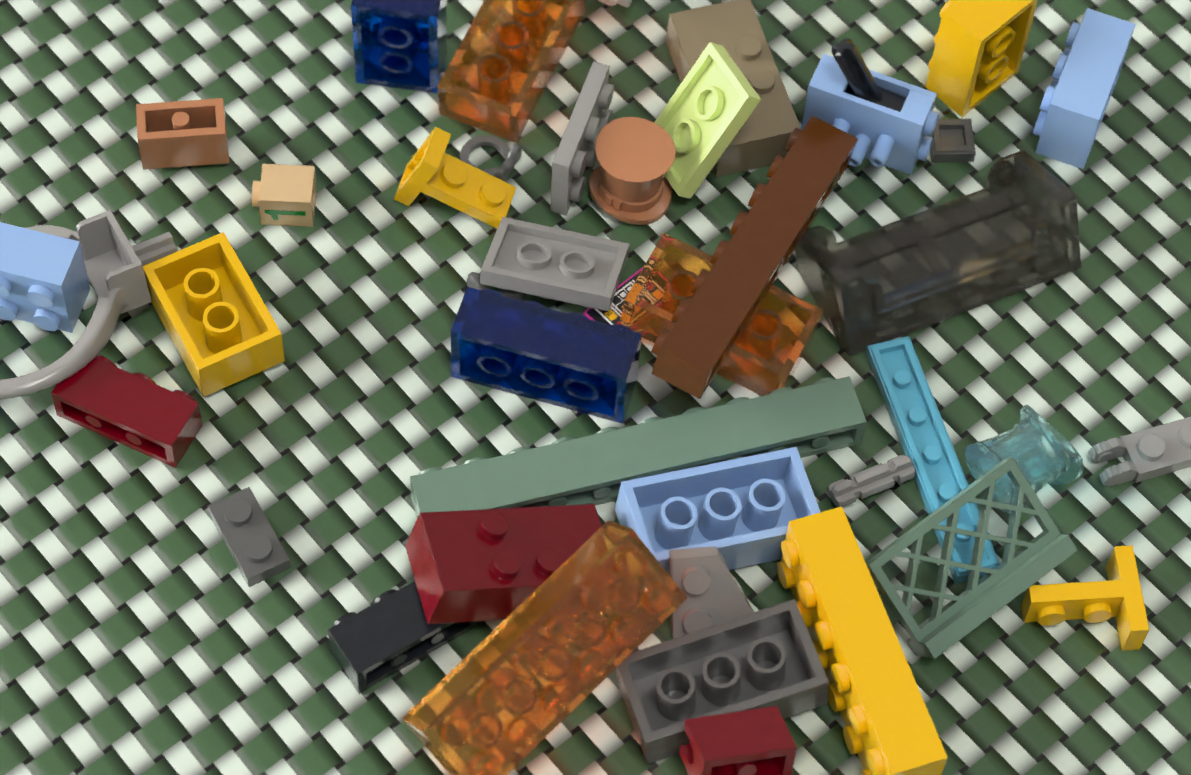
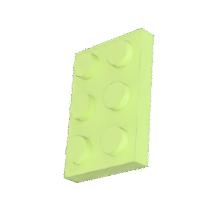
M712 42L707 45L654 122L670 135L676 149L675 160L665 177L678 196L690 199L761 101L757 92L723 45Z

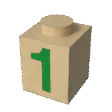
M262 164L261 181H253L252 207H259L261 225L313 227L317 194L315 166Z

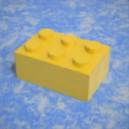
M1038 0L947 1L939 14L941 21L939 30L934 37L935 48L933 56L928 63L930 70L926 88L937 93L936 96L958 115L964 117L1019 72Z
M224 232L143 266L151 303L203 397L285 361L282 333Z

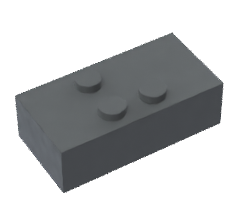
M795 599L614 658L616 681L647 764L677 755L680 752L681 745L690 744L684 730L685 719L777 706L783 719L826 705L828 701L829 681Z

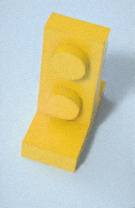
M435 127L406 165L394 200L410 206L418 194L422 192L498 229L502 217L507 216L516 187L445 153L451 134Z
M1133 545L1114 546L1106 565L1108 581L1030 586L1021 604L1024 623L1038 622L1044 626L1060 624L1065 620L1084 619L1086 622L1098 623L1115 617L1121 650H1140L1149 632V625Z

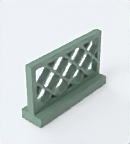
M1007 457L869 559L866 565L872 579L910 636L907 642L916 656L935 659L1078 551L1069 535L1060 533L1014 458ZM1006 473L1015 486L1012 505L992 501L995 482ZM983 491L982 499L974 498ZM1023 500H1024V502L1026 503V505L1028 506V508L1022 507V505H1023ZM967 502L981 505L976 532L956 528L959 509ZM991 507L1011 511L1006 538L986 534ZM1021 513L1033 515L1043 530L1041 534L1030 542L1016 540ZM947 518L946 526L939 525L940 522ZM931 529L945 531L940 559L920 555L923 535ZM955 534L975 537L971 565L951 561ZM985 539L1005 543L1002 563L994 569L981 567ZM911 545L910 553L902 552L904 549ZM1015 545L1022 546L1021 549L1014 553ZM895 556L909 558L904 586L891 584L881 566ZM919 560L939 564L935 592L914 588ZM950 566L970 570L967 588L958 596L945 594ZM980 572L988 573L979 580ZM896 590L903 591L902 599ZM913 593L934 597L931 616L919 626L910 613ZM944 599L952 600L943 607Z

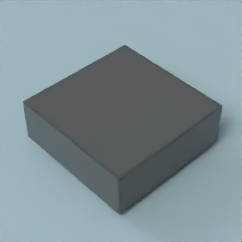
M938 119L931 136L934 138L930 149L931 162H974L976 151L971 119Z

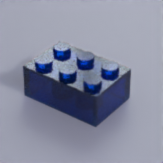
M352 0L351 14L356 83L439 94L447 56L446 0Z

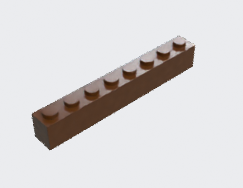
M813 115L803 130L797 127L794 129L785 146V151L788 153L785 157L778 154L768 171L766 178L770 179L767 185L760 182L755 188L748 203V206L752 208L748 213L741 210L736 217L729 233L733 237L729 242L722 239L718 244L710 263L714 264L710 271L704 268L701 270L691 289L694 296L690 301L683 298L672 317L671 322L675 325L671 331L663 328L651 350V353L657 355L651 374L699 399L702 397L845 172L858 138Z

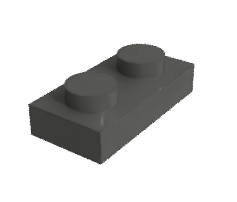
M250 487L208 505L209 515L248 587L291 568L287 553Z

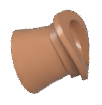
M622 117L609 122L600 130L596 138L595 152L599 165L590 176L589 193L594 202L603 211L618 220L636 225L654 223L665 215L672 200V186L665 175L675 160L676 149L674 142L662 127L644 118Z

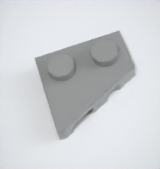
M717 546L669 550L671 634L673 639L754 612L738 581L730 573L727 563Z

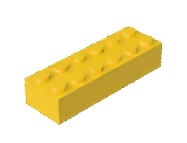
M842 506L789 521L786 538L781 542L782 557L781 561L777 562L778 576L783 588L791 589L829 681L828 701L834 712H841L846 725L843 727V735L847 748L852 755L858 754L863 769L860 770V775H942L948 757Z

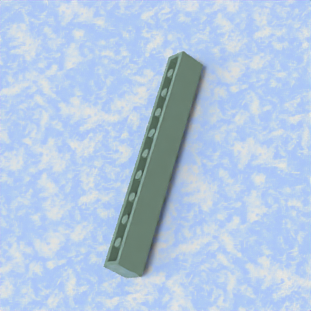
M850 376L839 379L827 377L809 386L795 389L783 387L774 390L769 395L752 399L739 397L725 405L708 409L705 407H695L673 417L664 419L662 417H651L645 419L640 424L624 428L607 427L594 435L580 438L563 437L550 445L537 448L519 447L506 455L488 459L485 457H475L458 466L444 469L431 467L421 471L418 475L410 476L411 500L416 518L422 512L595 504L596 506L617 501L622 481L797 447L800 457L803 458L862 444L867 421Z

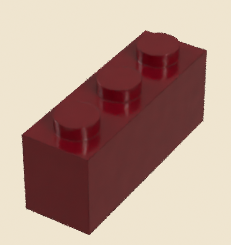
M97 355L84 368L71 377L56 384L51 392L57 416L174 468L178 466L202 427L199 403L191 395L181 390L170 391L163 388L145 374L139 372L131 374L118 368L111 360L101 355Z

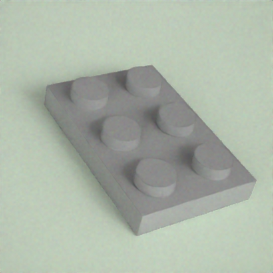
M593 61L553 159L551 212L567 216L572 201L579 202L582 198L586 184V177L583 176L586 167L593 168L597 159L595 152L596 138L600 130L612 120L613 110L608 108L612 101L614 85L609 84V65Z
M502 217L481 268L480 284L540 296L545 299L582 305L587 308L609 311L628 258L629 243Z

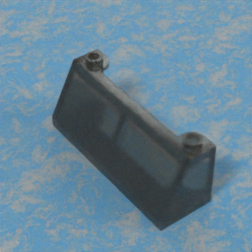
M1022 150L999 159L991 167L987 177V188L837 243L834 233L825 226L809 228L795 249L798 272L840 346L851 356L866 350L868 345L893 340L1080 269L1081 256L1076 194L1027 152Z

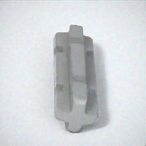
M899 455L888 460L887 464L880 463L853 474L849 477V480L841 479L831 483L828 487L829 495L835 506L845 507L856 502V498L864 499L893 487L894 482L903 483L914 478L916 474L915 468L909 456Z

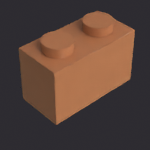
M223 98L136 104L137 139L143 170L229 163L228 132Z

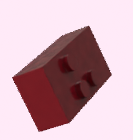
M595 504L419 513L405 545L428 624L603 613L621 581Z

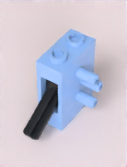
M843 38L840 43L832 46L831 53L834 57L823 53L808 85L801 129L803 130L813 115L858 138L849 165L860 166L865 158L876 167H883L885 165L912 175L917 161H926L934 140L931 136L940 114L933 111L937 93L869 70L852 40Z

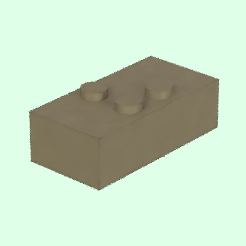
M732 0L669 14L666 45L681 83L707 45L712 42L723 45L761 98L759 104L714 165L715 177L770 166L778 154L785 157L788 153L785 151V146L796 127L799 129L801 127L751 0Z

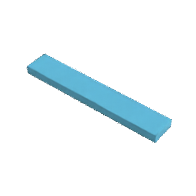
M906 336L868 345L865 354L905 456H909L912 460L916 473L914 480L926 511L930 515L969 485L910 337ZM967 502L959 509L956 528L976 532L979 519V510L976 504ZM947 518L940 522L939 525L946 526ZM934 529L942 549L945 531ZM955 534L951 561L971 565L975 537ZM985 539L981 567L994 569L1000 563L991 540ZM949 567L955 584L968 581L970 570ZM980 572L979 578L984 577L988 573Z

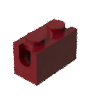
M777 706L685 719L684 730L690 744L681 745L679 754L688 775L792 774L797 746Z

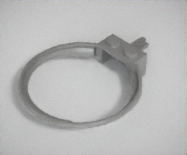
M111 210L80 221L76 226L77 231L54 225L26 227L27 229L80 241L88 280L98 296V301L86 329L73 347L60 359L38 371L15 378L0 380V399L20 397L47 389L71 377L91 362L111 338L120 314L151 302L143 266L178 251L171 233L167 232L131 246Z

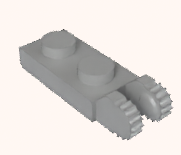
M1191 417L1124 435L1120 439L1115 437L1093 445L1088 454L1094 463L1109 461L1119 457H1123L1125 462L1111 466L1101 472L1100 479L1103 485L1110 487L1133 480L1137 483L1191 467Z

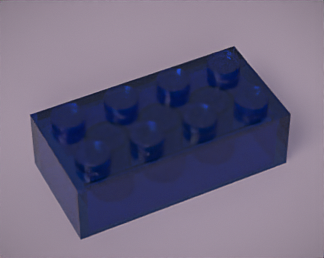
M467 287L451 328V377L623 424L638 379L642 333L634 332L624 325H608L590 320L580 313H564L549 309L535 301L523 302L508 298L491 289L479 290Z

